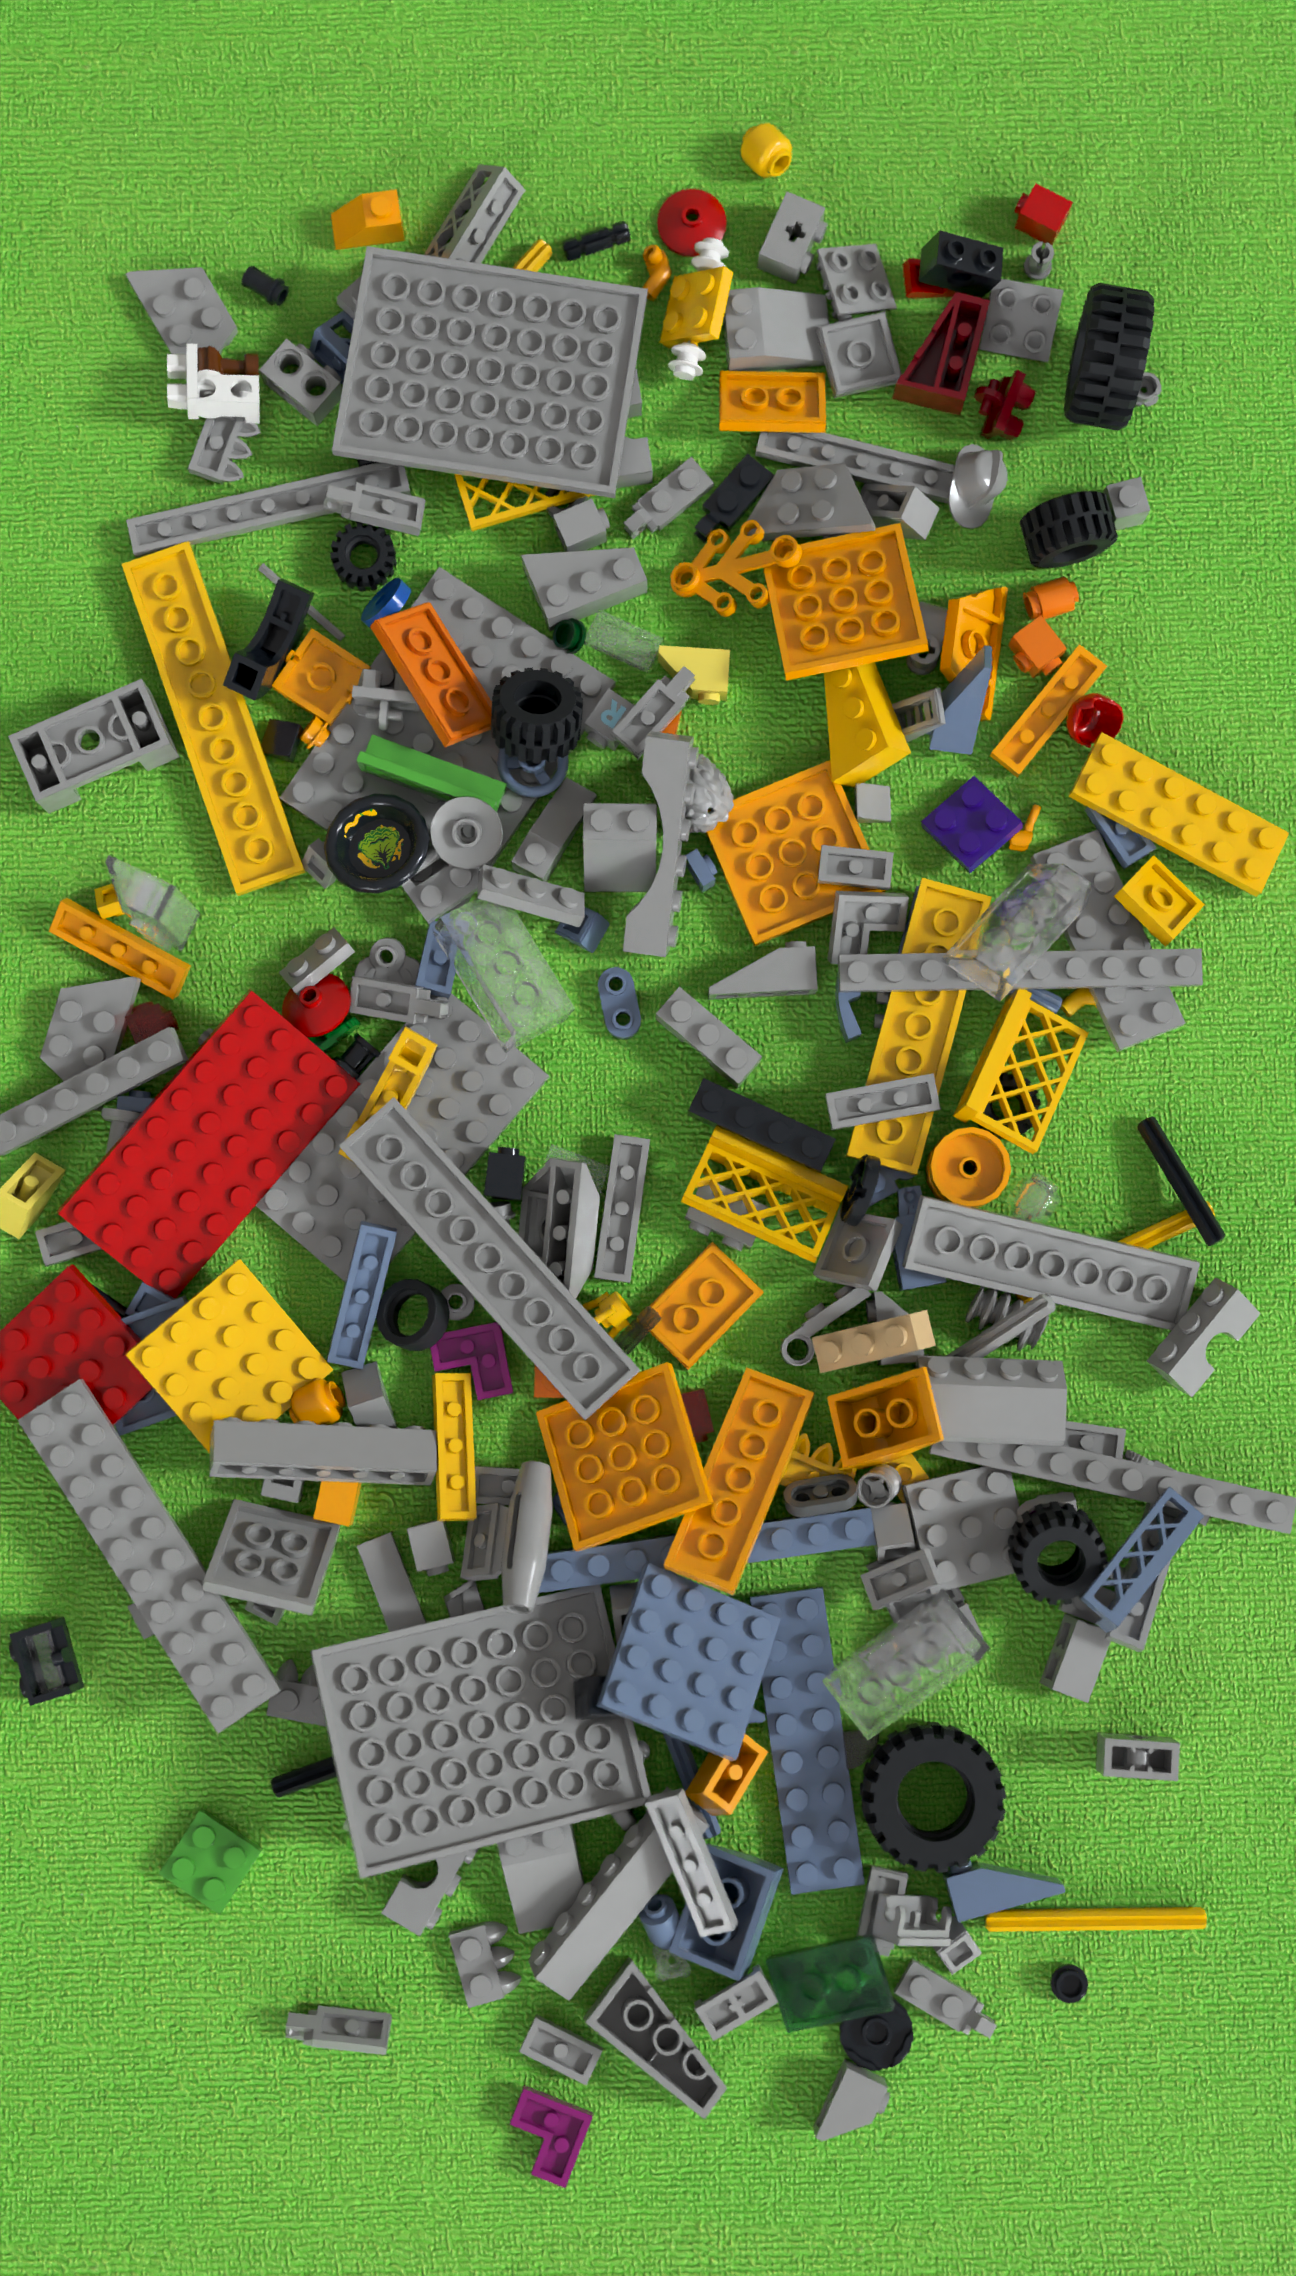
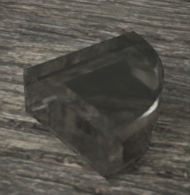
M878 1727L843 1730L846 1769L858 1767L872 1756L879 1740Z

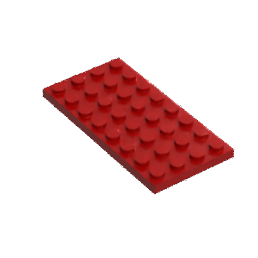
M249 989L61 1205L57 1213L145 1284L176 1298L358 1088L360 1083Z

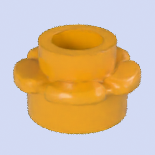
M315 716L308 723L299 737L300 740L307 744L306 749H310L313 745L320 748L331 733L327 729L329 724L327 721L324 722Z

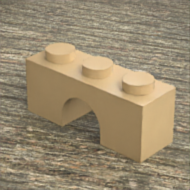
M927 1310L812 1337L820 1373L936 1346Z

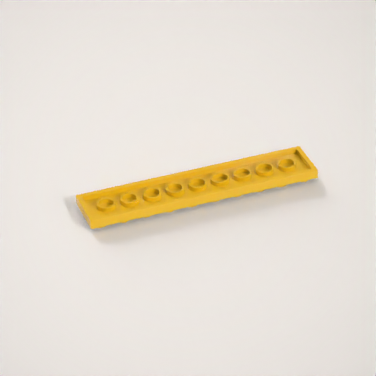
M189 541L123 563L122 567L236 894L240 896L306 873L244 695L223 686L231 664V658Z

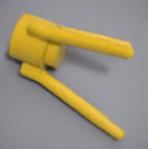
M606 1291L597 1299L582 1305L587 1311L599 1306L594 1311L596 1315L594 1319L598 1324L602 1323L605 1328L613 1326L608 1332L612 1339L621 1330L630 1325L627 1318L633 1313L624 1298L617 1291L611 1295Z

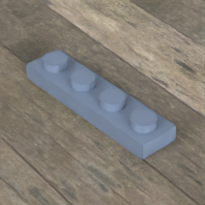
M365 1221L360 1222L327 1354V1362L363 1369L397 1235V1228Z

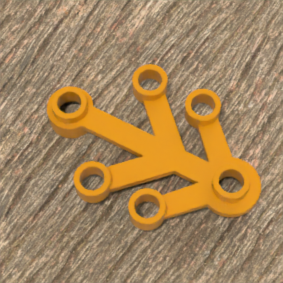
M756 520L746 521L741 526L740 534L732 544L730 537L724 530L715 529L708 535L707 543L692 563H680L672 570L670 577L671 588L680 597L700 596L712 604L720 616L728 617L737 609L736 600L728 592L719 593L707 584L708 582L720 579L745 595L753 607L762 608L770 601L768 590L763 584H754L740 574L775 564L784 568L793 567L800 561L802 549L794 537L782 535L773 541L770 550L740 558L749 545L758 544L763 539L764 530ZM752 529H756V532L753 535L748 536V533ZM719 538H723V541L720 544L715 545V542ZM792 551L789 556L784 558L787 552ZM716 553H725L717 565L707 567ZM692 578L689 583L685 584L688 579ZM758 592H763L760 598L754 600V596ZM729 601L725 608H721L723 602Z

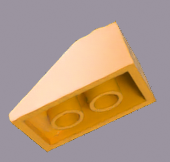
M920 1367L827 1397L843 1468H869L896 1460L944 1440L927 1367Z

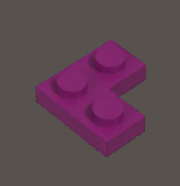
M497 1322L444 1332L442 1338L430 1347L435 1372L471 1365L477 1400L514 1393L502 1329Z
M524 2085L511 2117L510 2125L543 2138L531 2170V2175L566 2188L593 2118V2112Z

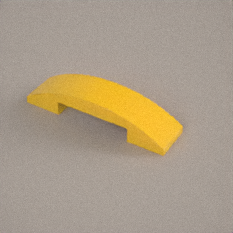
M408 1027L404 1028L388 1058L389 1062L346 1139L393 1097L405 1110L408 1108L438 1044ZM340 1148L338 1154H340V1155H342L343 1157H345V1158L351 1160V1159L345 1154V1152Z

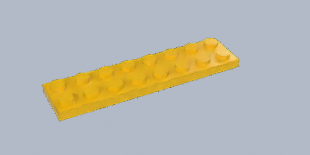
M922 878L901 954L977 952L992 897ZM967 990L890 992L865 1086L934 1073L937 1094L939 1095ZM934 1111L854 1126L846 1156L858 1160L866 1154L880 1158V1166L917 1175Z

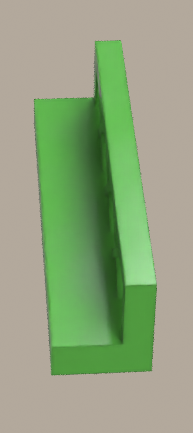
M373 734L366 751H360L356 760L360 770L445 802L462 796L475 797L488 803L496 813L507 788V784Z

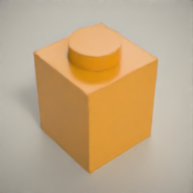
M321 1481L313 1519L344 1526L353 1525L362 1483Z

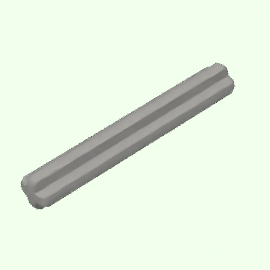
M1048 1294L1038 1295L947 1356L983 1358L1054 1312L1056 1306L1051 1296Z

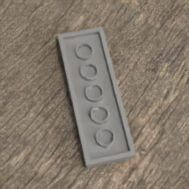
M1098 829L1032 855L1031 861L1071 951L1152 949L1141 923L1114 897L1123 887V884ZM1169 987L1088 988L1117 1052L1182 1027L1185 1024Z

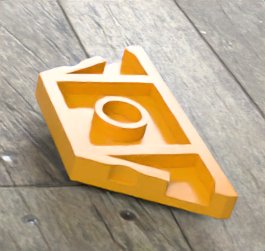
M1007 587L988 589L950 599L948 602L940 671L948 682L951 683L984 646H992V670L980 721L991 720L1008 594Z

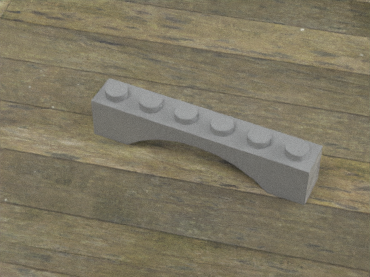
M650 731L645 738L642 774L650 785L659 806L663 826V851L659 869L651 888L626 916L624 952L666 957L670 947H676L679 926H674L673 920L674 912H680L683 896V891L677 890L678 877H684L687 860L686 855H681L682 841L688 842L691 820L685 819L686 805L692 806L695 784L689 783L690 769L696 770L699 748L693 747L694 737Z

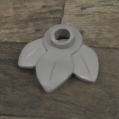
M382 938L373 944L370 956L358 963L354 976L415 985L420 963L406 955L403 945L398 940ZM383 950H389L392 953L393 960L391 962H385L382 959L381 954Z

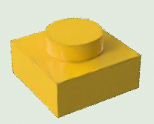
M128 878L94 889L97 909L102 920L112 916H122L129 910L136 908L133 887Z

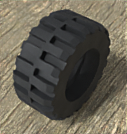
M1104 283L1091 286L1088 291L1074 341L1065 392L1064 416L1071 423L1111 430H1120L1128 425L1141 388L1153 329L1154 298L1148 291Z
M927 1722V1725L920 1726L917 1723L906 1725V1730L899 1733L895 1730L887 1736L889 1739L882 1746L878 1744L872 1751L874 1756L870 1763L866 1762L863 1770L864 1780L863 1783H860L861 1808L872 1835H874L885 1852H889L896 1861L904 1866L910 1864L915 1870L926 1872L927 1868L935 1869L937 1873L948 1872V1867L957 1865L960 1869L969 1865L967 1860L975 1854L978 1858L987 1851L984 1847L989 1840L994 1841L999 1833L997 1825L999 1821L1004 1820L1005 1809L1003 1808V1799H1006L1005 1787L1000 1779L1002 1775L989 1753L978 1741L962 1732L959 1728L951 1725L948 1727L943 1726L939 1722ZM931 1761L945 1763L954 1768L961 1775L967 1791L965 1807L960 1816L945 1828L934 1831L918 1829L911 1825L901 1814L898 1805L899 1785L911 1769L922 1763Z

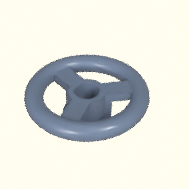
M504 748L499 750L497 768L502 781L507 784L506 786L511 791L524 797L534 798L545 796L560 786L567 774L569 760L568 755L564 758L557 756V770L552 779H550L544 770L547 760H542L541 763L531 766L526 762L519 761L518 757H509L505 754ZM509 769H522L527 773H533L541 786L529 787L518 783L512 777Z

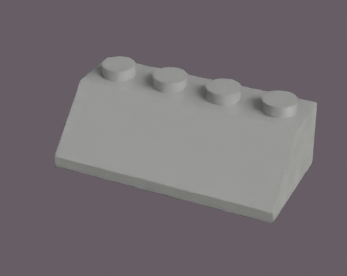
M917 1356L914 1369L927 1367L944 1437L942 1442L1064 1446L1067 1385L1062 1361Z

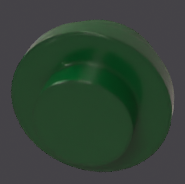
M570 618L560 621L555 626L553 631L554 644L559 648L567 650L566 653L575 654L584 645L586 628L580 620Z

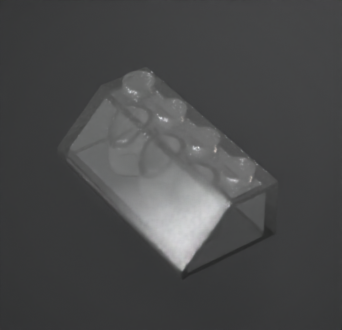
M108 855L105 862L121 909L131 919L129 924L137 928L136 931L143 934V937L156 947L170 952L172 947L182 951L201 913L176 886Z
M1028 864L942 957V962L1000 1002L1086 908L1093 883L1065 864Z

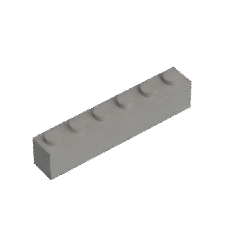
M227 1417L221 1420H214L210 1435L209 1477L431 1486L437 1472L436 1430H425L422 1426H409L401 1429L389 1428L384 1424L357 1427L346 1422H339L333 1425H316L312 1421H299L291 1424L279 1423L274 1419L247 1422L239 1418Z
M666 1787L665 1790H664L662 1793L668 1792V1791H672V1790H671L670 1788ZM689 1802L700 1831L703 1834L709 1825L701 1810ZM648 1809L637 1825L635 1824L628 1829L623 1842L617 1850L604 1859L600 1871L590 1883H586L580 1889L577 1900L567 1912H563L557 1918L554 1929L546 1939L537 1943L531 1952L528 1961L535 1979L568 2001L571 2000L673 1872Z

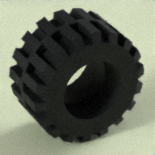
M1096 491L1075 492L1053 498L1036 506L1020 520L1030 563L1034 567L1058 568L1090 559L1107 550L1118 538L1107 496L1105 493Z
M525 668L524 672L518 670L511 672V677L504 676L500 680V685L495 686L492 696L491 735L495 739V744L498 748H505V754L510 757L515 755L519 761L526 762V760H532L533 763H541L542 760L553 762L556 761L557 756L564 758L569 754V750H574L577 746V740H580L583 711L581 691L579 687H574V681L570 678H562L563 674L560 672H548L546 668H540V670Z
M1058 1501L1050 1502L1048 1508H1044L1041 1503L1034 1506L1036 1509L1034 1513L1030 1514L1028 1511H1025L1021 1515L1022 1523L1015 1522L1012 1526L1014 1535H1009L1008 1545L1010 1547L1008 1550L1009 1559L1018 1582L1021 1583L1022 1588L1027 1594L1032 1592L1034 1599L1040 1602L1046 1597L1050 1605H1057L1058 1600H1063L1064 1605L1072 1604L1071 1598L1078 1596L1080 1599L1104 1569L1103 1565L1107 1564L1106 1547L1094 1522L1088 1518L1086 1512L1082 1509L1076 1511L1072 1504L1066 1502L1063 1508L1059 1506ZM1070 1541L1076 1544L1072 1556L1061 1564L1045 1565L1038 1562L1041 1551L1053 1542Z

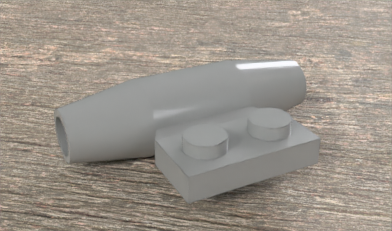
M527 1461L521 1464L508 1508L499 1503L476 1506L477 1519L468 1521L461 1569V1578L467 1581L497 1579L502 1573L503 1609L520 1614L533 1612L546 1569L553 1513L551 1467L542 1462Z

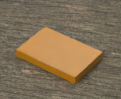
M720 371L719 431L825 433V373Z
M711 1242L636 1320L689 1370L764 1292L724 1252Z

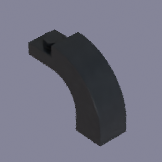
M283 578L277 581L258 631L244 649L234 653L223 686L254 701L263 697L272 688V684L287 664L285 659L291 650L295 651L306 627V624L303 622L315 593Z

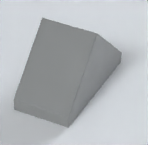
M377 1361L364 1365L363 1369L354 1368L342 1372L348 1408L356 1426L369 1427L374 1424H384L389 1428H398Z

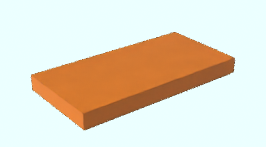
M430 602L377 619L372 623L370 628L444 747L491 730L492 701Z

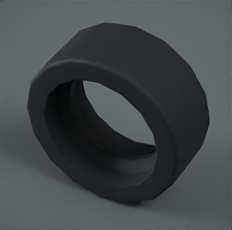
M404 1279L394 1283L384 1292L379 1302L376 1319L378 1329L387 1341L408 1351H422L432 1347L442 1338L448 1327L450 1311L447 1299L439 1289L418 1279ZM420 1294L427 1299L429 1307L428 1316L423 1327L418 1332L406 1336L399 1331V1311L403 1303L411 1296Z

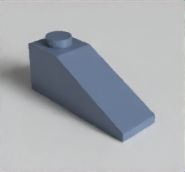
M984 646L941 693L946 724L926 733L930 735V750L972 755L992 670V646Z
M970 1859L967 1860L969 1865L960 1869L957 1865L950 1866L948 1872H942L953 1914L958 1922L1066 1892L1063 1883L1058 1878L982 1862L971 1863Z

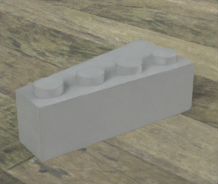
M628 1957L583 2018L591 2028L701 2118L705 2119L727 2087L632 1959Z

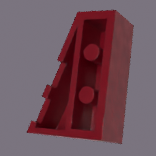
M955 292L932 327L930 334L915 353L911 363L896 382L892 399L960 416L966 399L990 300Z

